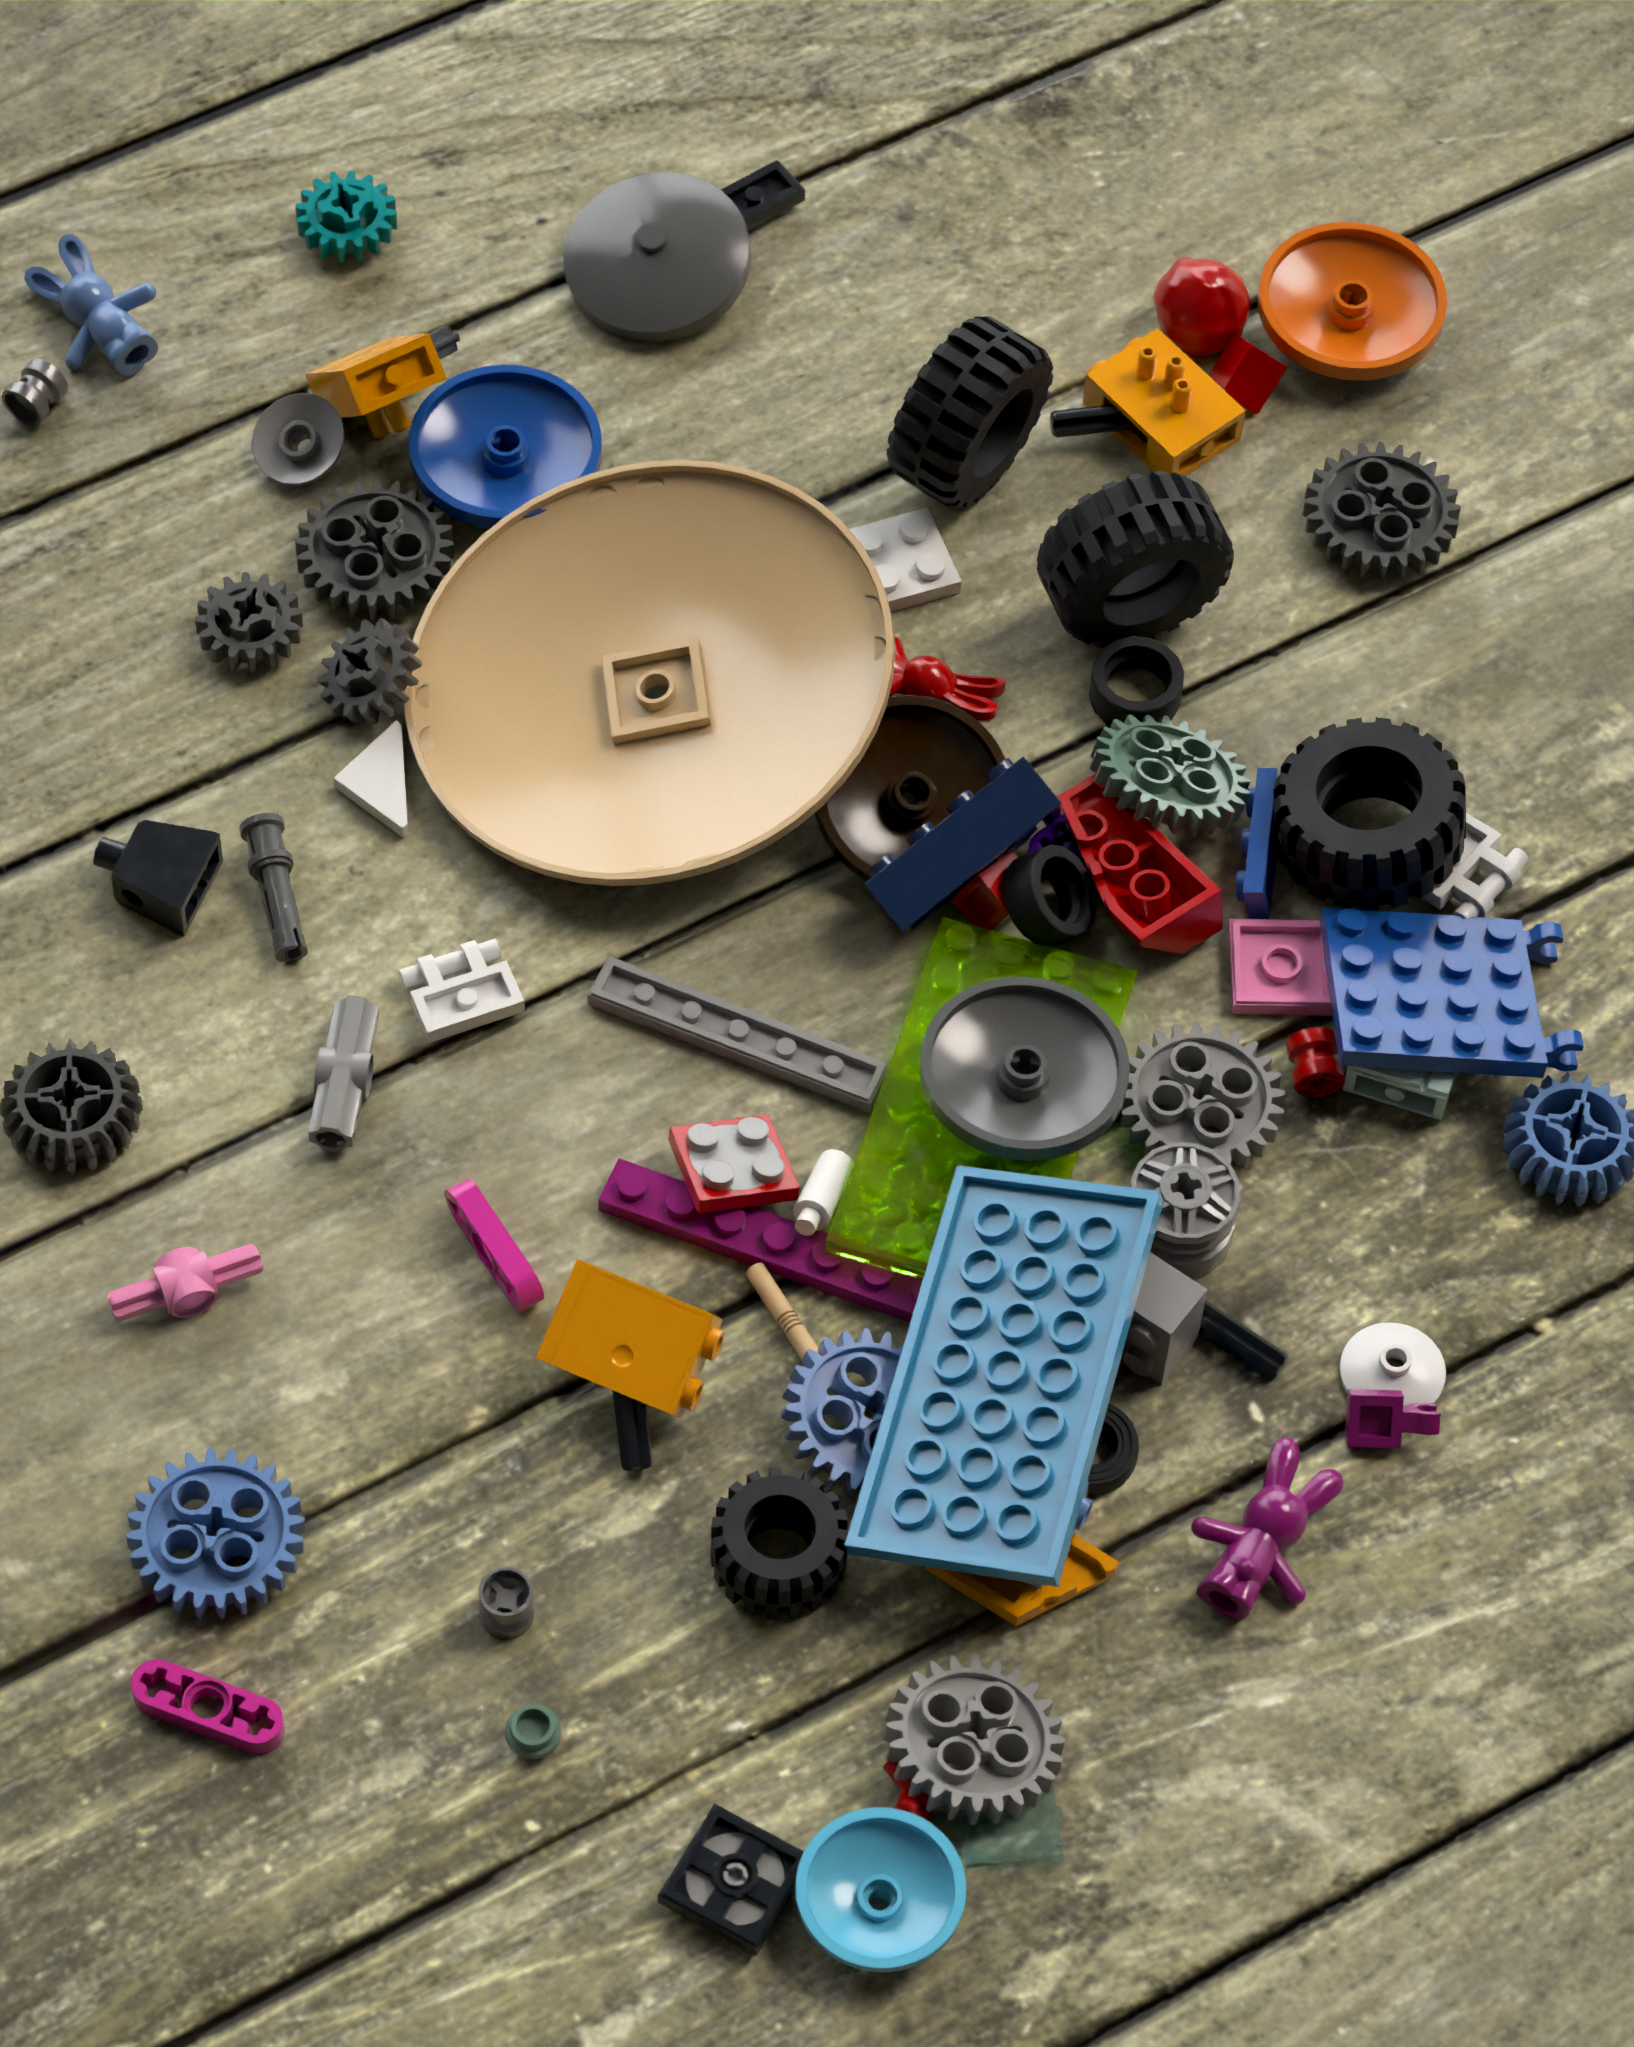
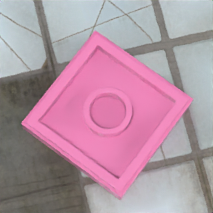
M1229 919L1227 929L1232 1014L1333 1016L1320 920Z

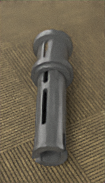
M275 813L256 814L244 820L239 826L241 838L248 843L251 856L248 862L249 874L259 882L276 959L279 962H282L284 959L286 963L295 962L304 958L308 953V949L302 933L298 909L290 883L289 874L292 871L293 858L288 851H285L282 838V833L285 830L284 821L280 815Z

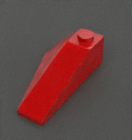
M1096 773L1057 796L1062 803L1061 811L1109 916L1141 947L1184 954L1223 929L1222 890L1158 829H1153L1151 823L1145 817L1135 821L1133 819L1134 810L1131 808L1118 810L1116 805L1119 798L1104 797L1102 795L1106 785L1094 783L1093 780Z

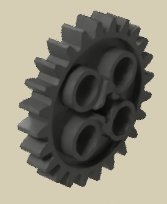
M1383 442L1378 443L1376 452H1369L1363 443H1359L1357 455L1355 456L1343 448L1340 450L1339 461L1327 457L1323 470L1315 469L1312 483L1307 484L1302 513L1304 517H1307L1305 531L1307 533H1315L1313 541L1315 548L1327 546L1325 556L1327 561L1340 556L1343 558L1341 570L1346 571L1353 564L1360 566L1359 574L1361 578H1364L1370 569H1375L1380 581L1385 580L1387 570H1394L1401 580L1405 578L1406 569L1409 566L1416 573L1422 574L1425 561L1437 565L1440 552L1448 553L1452 539L1456 538L1461 506L1455 504L1458 494L1457 489H1447L1450 476L1448 474L1435 476L1437 468L1435 461L1424 466L1419 464L1421 452L1419 451L1410 458L1404 457L1403 445H1398L1392 454L1386 453Z
M375 479L371 490H365L360 481H355V492L350 494L340 486L336 487L337 500L335 501L321 496L320 510L308 508V523H299V539H295L298 573H303L304 586L306 588L315 587L317 601L330 597L331 610L334 612L344 604L349 605V613L352 618L358 614L361 608L367 609L370 620L375 619L378 609H385L390 618H395V606L402 605L410 613L413 612V599L415 597L427 603L430 601V588L437 589L443 580V575H446L451 569V559H454L451 525H446L445 512L443 510L434 511L433 500L430 497L419 502L418 489L415 487L405 495L401 494L400 482L395 481L389 490H382L380 479Z

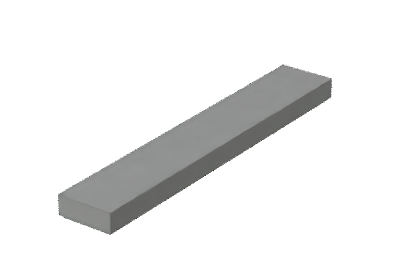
M608 956L588 993V1005L867 1113L871 1112L890 1073V1063L611 956Z

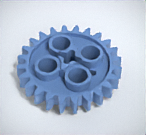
M864 1328L856 1343L847 1330L841 1333L837 1340V1346L829 1338H824L818 1347L819 1354L809 1349L801 1360L804 1366H795L789 1377L794 1384H788L782 1395V1398L791 1404L784 1407L781 1419L795 1422L784 1435L785 1440L801 1441L793 1457L796 1460L810 1456L813 1463L807 1474L811 1477L822 1470L828 1473L825 1488L828 1490L838 1480L845 1482V1493L848 1498H851L858 1486L862 1487L872 1454L869 1442H875L904 1346L903 1343L898 1349L891 1347V1333L887 1331L879 1343L873 1342L870 1330ZM854 1372L860 1374L867 1382V1387L854 1385L849 1381L846 1373ZM827 1390H832L834 1395L829 1396ZM865 1409L874 1414L872 1420L863 1415ZM831 1415L838 1418L843 1424L844 1429L835 1430L825 1424L822 1416Z
M213 1448L207 1449L205 1462L197 1463L190 1452L185 1453L186 1468L179 1470L172 1463H165L167 1479L163 1481L150 1475L147 1479L152 1495L145 1493H136L135 1495L136 1506L140 1511L128 1513L129 1528L133 1531L126 1533L128 1549L134 1550L129 1554L132 1568L142 1569L139 1572L143 1588L156 1584L154 1587L156 1601L161 1602L173 1594L174 1611L180 1613L190 1602L194 1603L196 1618L199 1619L205 1614L208 1606H215L219 1619H224L227 1605L233 1603L243 1615L247 1614L246 1599L253 1596L261 1604H267L265 1588L268 1585L281 1591L285 1588L284 1577L280 1571L287 1573H296L297 1562L293 1555L304 1553L303 1538L298 1535L306 1532L304 1517L298 1516L302 1512L299 1497H290L292 1490L289 1479L276 1482V1466L273 1464L258 1472V1460L255 1454H252L243 1464L237 1463L236 1451L233 1448L229 1450L224 1461H217ZM200 1499L207 1502L202 1508L197 1510L183 1508L191 1500ZM246 1507H254L261 1510L257 1515L250 1518L236 1515L241 1509ZM171 1524H178L174 1527L168 1528ZM264 1538L261 1542H255L257 1539ZM182 1548H190L196 1551L191 1557L186 1559H176L171 1556L175 1551ZM235 1556H244L250 1559L245 1565L240 1567H231L225 1564L230 1558Z

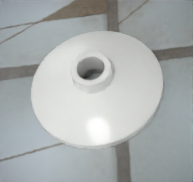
M1400 1323L1374 1324L1357 1332L1346 1344L1339 1366L1341 1383L1347 1395L1348 1389L1402 1391L1404 1395L1403 1406L1412 1403L1435 1404L1442 1393L1446 1379L1445 1362L1436 1344L1421 1331ZM1386 1359H1398L1401 1362H1403L1404 1365L1401 1367H1393L1388 1364Z

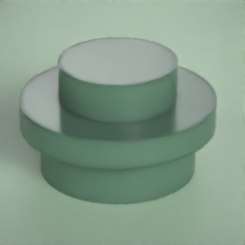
M539 1704L524 1705L515 1710L509 1717L505 1728L506 1741L511 1750L523 1758H543L551 1754L560 1742V1721L556 1714L545 1706Z

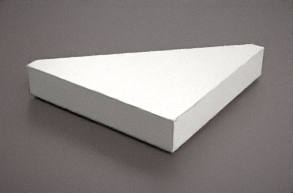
M395 721L334 777V787L404 838L408 834L402 724Z

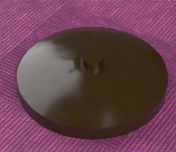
M901 695L889 697L878 730L863 758L845 783L815 812L819 829L837 858L853 873L868 881L871 877L867 874V871L876 862L889 853L894 859L911 847L906 841L910 835L929 821L936 827L950 815L946 807L965 791L970 790L975 795L990 782L985 776L1006 758L988 730L964 710L945 701L926 696Z

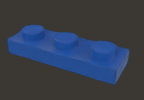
M1257 768L1255 788L1247 789L1250 791V794L1246 798L1247 817L1252 819L1250 829H1243L1241 853L1242 858L1247 859L1245 871L1238 870L1236 895L1238 901H1245L1249 919H1270L1277 858V839H1275L1273 789L1275 779L1279 776L1277 768Z

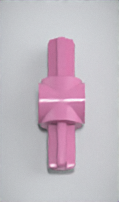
M252 1244L210 1258L206 1257L204 1251L199 1252L193 1247L174 1249L156 1261L152 1269L154 1277L111 1291L108 1294V1303L112 1315L117 1321H123L161 1307L165 1308L167 1314L172 1313L173 1316L178 1318L193 1317L207 1311L215 1304L219 1296V1287L260 1274L263 1271V1263L258 1249Z

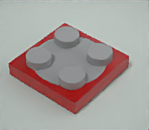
M769 1114L670 1127L668 1141L698 1214L798 1200L800 1186Z

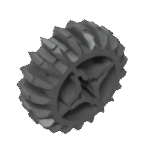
M69 1039L65 1046L66 1049L58 1051L49 1042L46 1048V1055L42 1057L30 1051L27 1057L28 1066L14 1064V1070L12 1071L14 1080L5 1081L3 1087L4 1098L1 1099L0 1112L4 1118L2 1124L5 1135L11 1138L12 1146L17 1151V1154L26 1152L27 1160L32 1166L45 1160L46 1169L51 1174L60 1164L66 1165L67 1171L72 1176L77 1170L78 1164L86 1163L87 1167L94 1172L97 1167L96 1159L103 1157L113 1163L116 1157L115 1147L128 1149L131 1143L130 1134L138 1133L140 1126L139 1115H141L143 1110L142 1098L138 1095L140 1093L138 1080L135 1078V1075H131L130 1067L125 1060L116 1062L115 1054L110 1048L98 1054L97 1047L91 1040L82 1050L76 1049V1044ZM75 1096L74 1106L71 1107V1098ZM71 1107V1118H68L69 1108ZM48 1128H54V1129H57V1130H59V1131H61V1132L54 1131V1130H50V1129H48Z

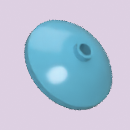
M885 1807L865 1808L849 1812L831 1821L807 1845L796 1874V1903L806 1931L814 1942L828 1955L847 1966L859 1970L894 1972L925 1962L949 1942L958 1928L963 1915L966 1901V1878L964 1868L955 1848L947 1837L933 1824L904 1810ZM874 1898H883L889 1903V1907L879 1911L873 1909L869 1902Z

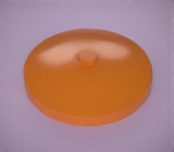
M1333 222L1316 225L1300 231L1276 248L1262 271L1257 302L1260 320L1267 335L1276 347L1291 360L1306 369L1328 377L1344 380H1372L1400 373L1418 363L1431 351L1442 332L1447 310V292L1444 280L1435 263L1419 246L1409 239L1376 225L1359 222Z

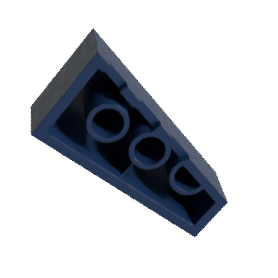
M1024 756L1014 764L1009 758L1002 761L985 776L990 782L975 795L970 790L962 793L946 807L950 814L936 827L930 821L925 823L907 838L906 841L911 846L896 859L890 853L887 854L867 871L871 879L865 883L866 891L903 936L947 904L959 893L957 888L965 883L967 885L980 872L997 862L998 859L996 857L1003 851L1008 854L1025 844L1030 839L1029 837L1038 829L1036 825L1039 822L1043 821L1048 826L1061 816V801Z

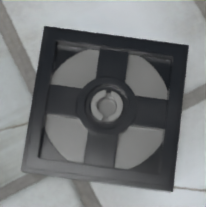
M714 1803L659 1892L658 1903L757 1956L795 1892L796 1874L804 1851Z

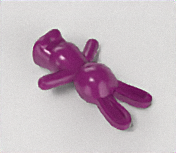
M1281 1438L1273 1445L1267 1462L1262 1490L1249 1501L1244 1509L1243 1527L1207 1517L1195 1518L1191 1524V1531L1194 1536L1228 1545L1220 1555L1215 1566L1197 1586L1196 1594L1208 1605L1235 1622L1244 1620L1251 1613L1258 1595L1269 1576L1290 1604L1298 1605L1305 1600V1588L1281 1555V1552L1290 1548L1301 1538L1305 1532L1308 1518L1333 1500L1343 1488L1344 1481L1341 1474L1334 1469H1325L1317 1473L1296 1496L1293 1495L1289 1489L1300 1461V1450L1297 1443L1291 1438Z

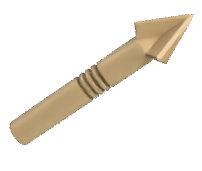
M763 1263L752 1265L746 1271L747 1278L800 1359H803L809 1349L819 1354L817 1344L800 1321V1318Z

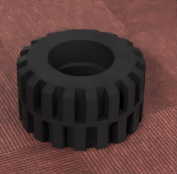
M769 1468V1476L761 1478L758 1471L748 1474L745 1486L736 1481L728 1488V1499L720 1498L716 1506V1517L712 1518L711 1567H714V1578L718 1587L726 1586V1597L733 1604L740 1599L744 1601L743 1611L755 1615L758 1609L765 1610L766 1619L778 1620V1612H788L789 1619L801 1617V1609L807 1606L813 1612L822 1607V1595L831 1599L837 1591L838 1580H843L846 1569L847 1549L845 1542L848 1535V1519L845 1510H839L840 1499L835 1492L832 1491L824 1494L825 1483L814 1477L811 1482H807L804 1480V1472L793 1469L791 1476L781 1475V1468ZM784 1528L801 1535L810 1546L796 1557L779 1560L761 1555L749 1542L762 1531Z

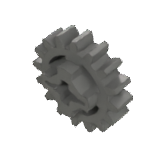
M243 572L241 582L234 583L231 578L226 576L223 578L224 589L219 590L210 586L207 589L208 601H198L199 616L195 617L196 633L200 638L201 649L203 651L211 650L212 661L215 663L228 658L230 670L235 671L240 663H247L250 672H256L257 662L264 661L266 665L273 668L275 667L274 656L276 654L289 658L291 656L290 643L300 644V628L303 627L302 609L298 607V597L296 593L287 595L286 583L283 581L276 583L273 587L270 586L268 574H263L258 582L251 581L248 572Z
M379 619L375 626L368 620L362 621L360 632L358 633L347 628L345 630L347 640L343 644L333 641L331 647L336 653L333 658H324L321 662L328 669V673L318 677V682L326 688L320 694L321 698L343 720L348 718L355 725H360L364 717L372 724H376L381 711H385L389 716L394 715L395 709L393 704L397 700L407 703L409 697L404 692L406 687L418 685L419 682L411 674L412 671L422 666V661L414 655L419 650L418 645L397 624L392 626L385 619Z

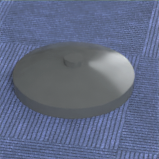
M671 172L648 173L622 180L608 187L582 209L573 222L566 238L563 256L564 271L569 290L576 305L592 323L602 330L632 341H671L706 328L724 315L741 294L749 275L751 245L747 227L740 211L733 201L720 189L690 175Z
M1033 977L992 979L978 983L956 994L938 1010L927 1027L922 1042L919 1062V1076L924 1097L936 1118L948 1131L977 1150L993 1156L1021 1161L1048 1160L1062 1157L1083 1149L1103 1135L1115 1121L1123 1106L1130 1073L1128 1051L1124 1039L1113 1020L1100 1006L1068 986Z

